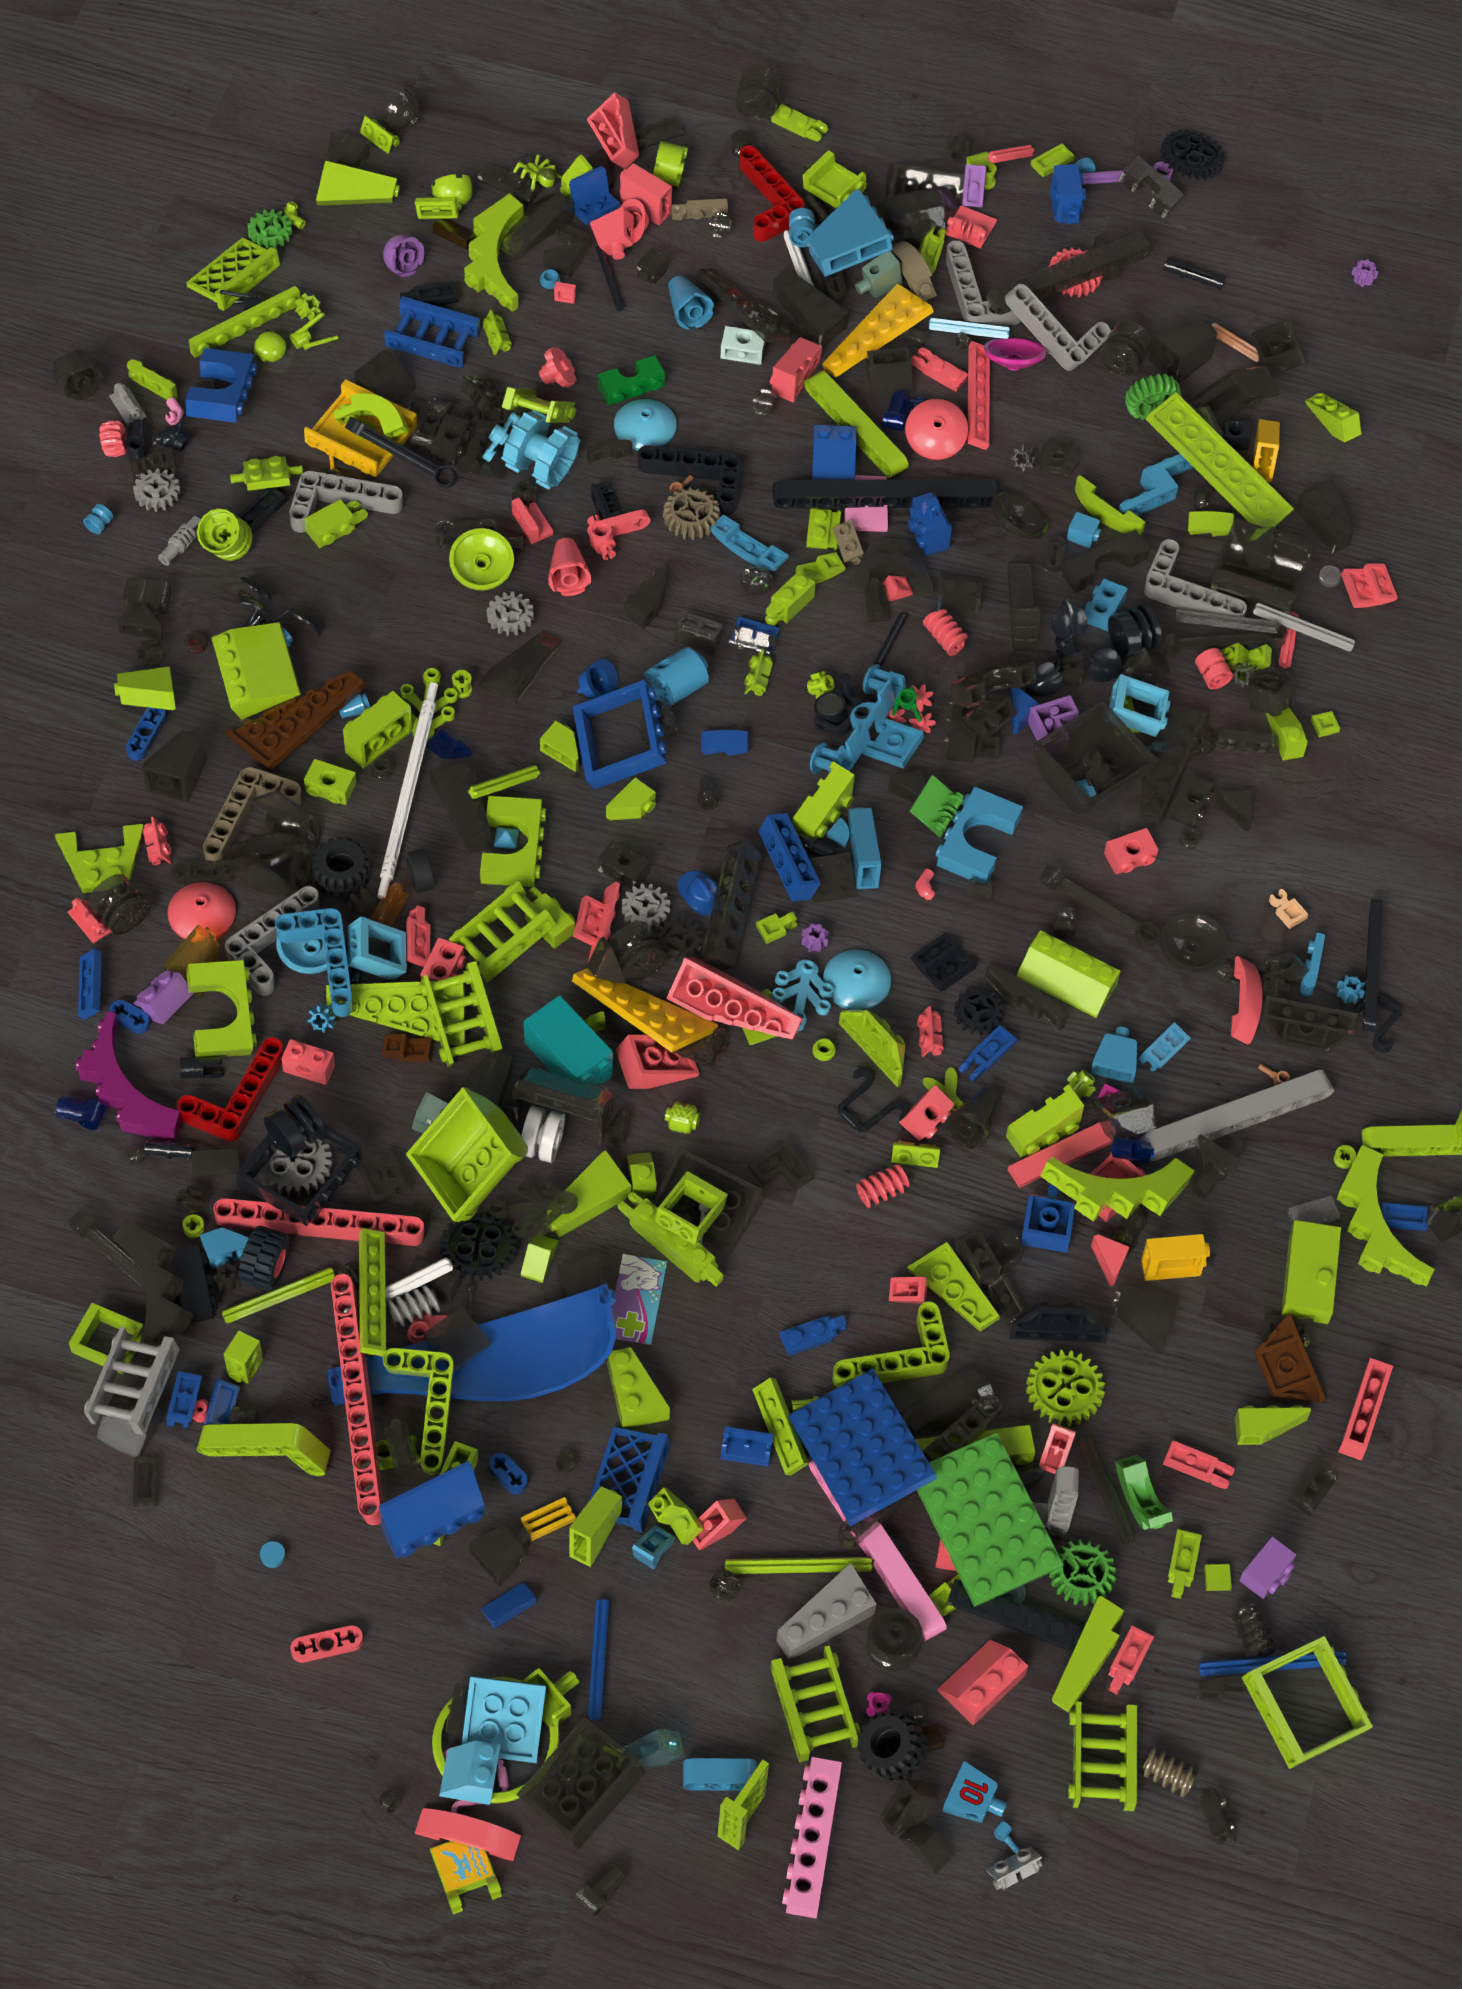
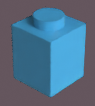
M1076 512L1068 529L1067 540L1091 548L1093 542H1097L1102 530L1099 529L1100 520Z

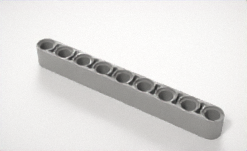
M1317 1070L1149 1131L1140 1138V1142L1149 1159L1156 1161L1323 1100L1334 1093V1088L1324 1070Z

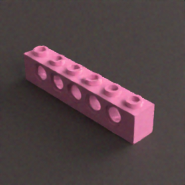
M812 1757L811 1764L805 1765L803 1780L808 1781L807 1789H801L799 1805H804L803 1813L797 1814L795 1829L800 1830L798 1839L793 1838L791 1854H795L794 1864L789 1863L786 1879H791L790 1889H784L782 1904L787 1905L786 1913L817 1919L842 1762ZM821 1783L826 1787V1790L818 1792L813 1786ZM818 1808L822 1811V1814L820 1816H813L809 1813V1810ZM813 1832L818 1836V1839L809 1841L805 1835ZM810 1857L813 1859L814 1864L805 1866L802 1864L801 1859ZM800 1882H806L809 1884L810 1889L801 1891L796 1885Z

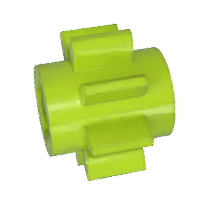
M304 293L301 298L295 301V304H297L295 312L301 316V319L308 317L309 320H312L315 315L321 312L318 309L321 302L315 298L314 294L307 296Z
M825 671L811 674V679L807 682L809 693L816 695V699L820 695L829 693L834 689V680L830 675H825Z
M1081 1070L1080 1073L1073 1071L1067 1078L1070 1082L1069 1085L1079 1098L1082 1096L1090 1097L1096 1090L1093 1086L1095 1078L1085 1070Z

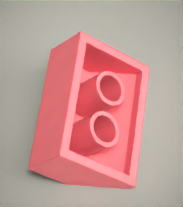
M989 1640L943 1683L937 1691L972 1725H975L1026 1676L1028 1665L1010 1648Z

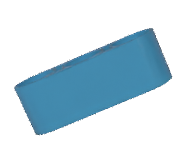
M686 1759L683 1761V1788L687 1790L741 1791L756 1770L757 1762L753 1759Z

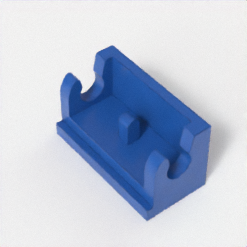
M178 1371L167 1414L166 1426L173 1427L175 1422L183 1424V1428L188 1427L189 1422L192 1421L202 1376Z
M725 1427L720 1459L769 1467L773 1434Z

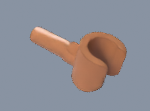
M689 475L682 483H672L670 492L673 493L675 490H679L677 492L680 493L681 488L684 489L693 480V477Z
M1262 1064L1258 1067V1069L1273 1078L1275 1086L1284 1083L1279 1078H1282L1284 1081H1288L1290 1078L1286 1071L1276 1073Z

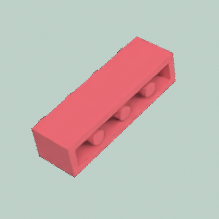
M1372 1358L1369 1359L1338 1451L1339 1453L1362 1460L1392 1372V1365Z

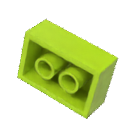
M394 691L382 696L375 705L365 709L354 721H349L343 728L345 753L362 769L367 767L412 732L411 707Z

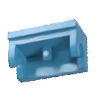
M1174 1022L1143 1052L1138 1060L1142 1064L1148 1061L1152 1065L1150 1071L1154 1072L1158 1067L1161 1068L1191 1038Z

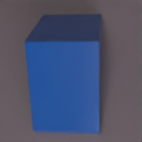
M1015 685L1011 686L1009 697L1012 734H1018L1028 724L1030 708L1039 705L1037 701Z

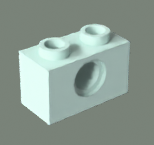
M725 326L721 344V359L761 365L766 344V332Z

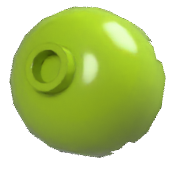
M456 174L443 176L435 180V185L431 184L434 198L456 197L457 211L461 210L462 206L466 205L471 199L472 183L467 175H462V178H456Z

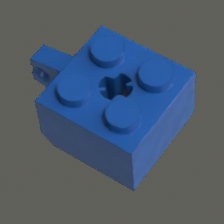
M1078 164L1054 165L1050 197L1054 220L1059 223L1077 224L1079 223L1080 214L1084 212L1082 200L1086 199V190L1082 188L1083 173H1079Z
M928 493L912 498V506L909 508L910 520H908V527L916 536L918 548H922L925 556L948 550L952 526L936 494Z
M1050 1183L1047 1195L1029 1193L1020 1245L1067 1253L1076 1201L1057 1197L1058 1188Z

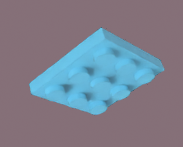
M471 1676L462 1744L475 1740L500 1744L498 1758L537 1763L546 1685Z

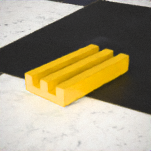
M564 1497L521 1517V1522L530 1540L534 1541L574 1522L576 1517ZM550 1512H553V1513H551V1514H549V1515H547V1516H545V1517H543V1518H541V1519H538V1518H540V1517H542V1516H544V1515H546V1514H548V1513H550ZM564 1514H567V1517L560 1519L548 1526H545L535 1532H532V1529L543 1524H546Z

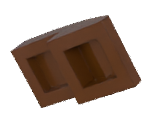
M406 1034L384 1035L381 1055L384 1058L398 1061L431 1063L433 1041L431 1038L409 1039Z

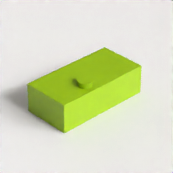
M1294 1220L1289 1234L1281 1317L1291 1314L1293 1319L1323 1324L1329 1323L1334 1306L1341 1227Z

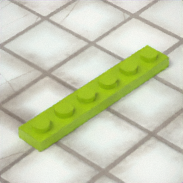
M294 286L189 339L191 354L196 358L202 355L204 348L214 349L224 345L226 342L242 336L251 329L259 327L263 323L277 318L289 310L295 309L297 307L295 301L300 298L299 289Z
M362 1228L359 1232L360 1352L383 1356L386 1352L385 1232Z

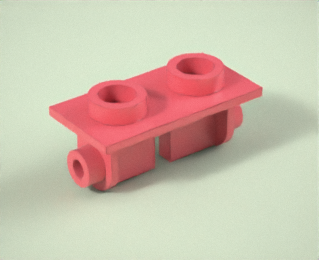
M151 817L152 823L145 824L143 828L146 845L153 844L147 847L149 862L152 865H159L162 860H165L171 864L170 854L172 851L166 839L167 829L163 823Z
M75 898L72 901L73 907L67 913L93 944L112 932L110 927L87 900Z
M928 1006L917 1019L920 1031L919 1046L921 1047L922 1057L928 1052H932L933 1055H940L944 1049L942 1035L934 1033L942 1031L941 1016L937 1011H931V1006Z

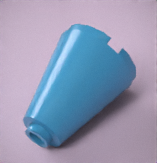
M676 276L670 280L668 289L675 320L680 327L690 329L689 327L695 326L697 329L705 325L713 316L714 303L712 299L684 276Z

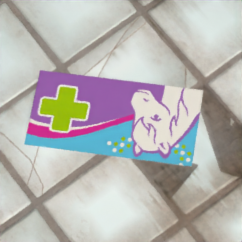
M623 1254L615 1291L616 1302L612 1305L616 1339L651 1345L667 1261Z

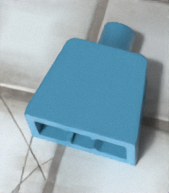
M1117 1027L1115 1035L1109 1033L1104 1035L1094 1057L1090 1074L1133 1084L1137 1064V1041L1128 1038L1129 1030L1127 1028Z

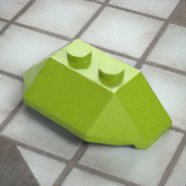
M868 1010L841 1011L839 1025L885 1075L899 1087L903 1074L904 1040L899 1035H895L887 1021L880 1019L876 1013Z

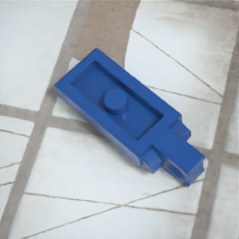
M844 1315L833 1319L830 1316L822 1317L781 1331L779 1336L787 1355L791 1356L832 1342L833 1338L838 1336L837 1332L847 1329V1322Z

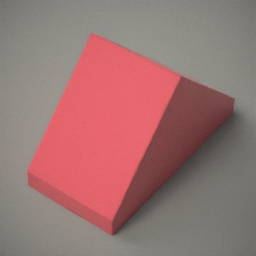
M1095 1235L1091 1247L1109 1285L1113 1286L1125 1262L1129 1247L1101 1235Z
M892 1277L889 1301L913 1304L925 1303L928 1280L926 1277Z
M1054 1423L1052 1424L1039 1463L1042 1470L1056 1474L1058 1468L1065 1466L1076 1431Z

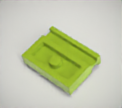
M810 509L806 547L827 549L829 547L837 550L838 543L832 528L840 525L841 511L837 513L827 509Z

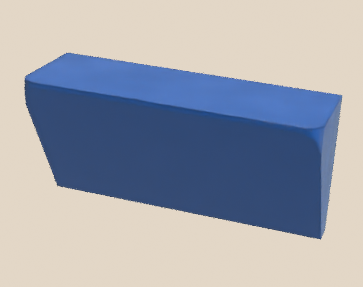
M521 1583L482 1607L481 1611L492 1627L496 1629L535 1605L536 1597L524 1583Z

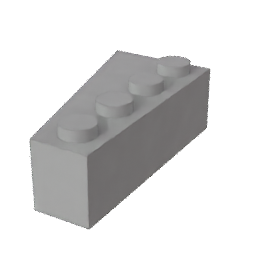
M851 1563L778 1629L776 1641L789 1661L875 1615L876 1602Z

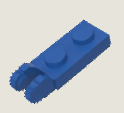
M999 1025L970 1053V1056L960 1065L959 1071L965 1073L974 1062L977 1063L979 1067L970 1076V1080L976 1082L985 1071L987 1072L1017 1043V1038Z

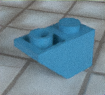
M223 1227L200 1235L202 1248L206 1254L210 1269L224 1268L231 1262L241 1260L243 1250L249 1238Z

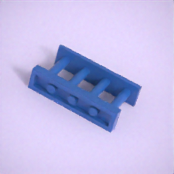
M402 296L399 301L400 316L402 318L395 332L385 330V346L446 363L450 366L463 368L464 352H461L468 336L478 337L480 333V318ZM410 319L421 321L414 338L403 335ZM429 325L441 327L434 343L422 340ZM449 330L460 333L453 349L442 346Z

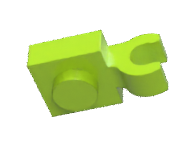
M790 912L781 918L775 913L756 922V928L765 943L768 944L786 936V929L790 930L797 927V917L794 912Z

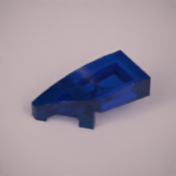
M443 729L437 732L426 744L441 759L470 757L473 753L461 740L456 742Z

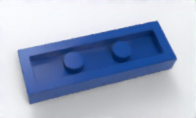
M92 949L82 955L79 960L78 1017L84 1020L100 1012L102 962L101 951L97 949Z

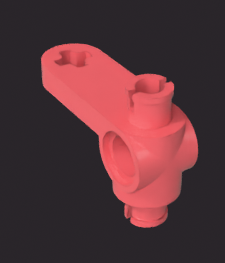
M637 510L601 520L599 515H595L596 520H594L593 516L587 520L589 524L587 532L592 548L595 549L596 553L602 554L604 560H608L607 554L610 559L616 555L613 550L616 546L613 537L647 527L650 523V517L646 510Z

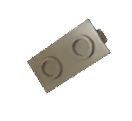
M852 519L832 529L844 562L851 561L857 565L862 562L861 559L864 552Z

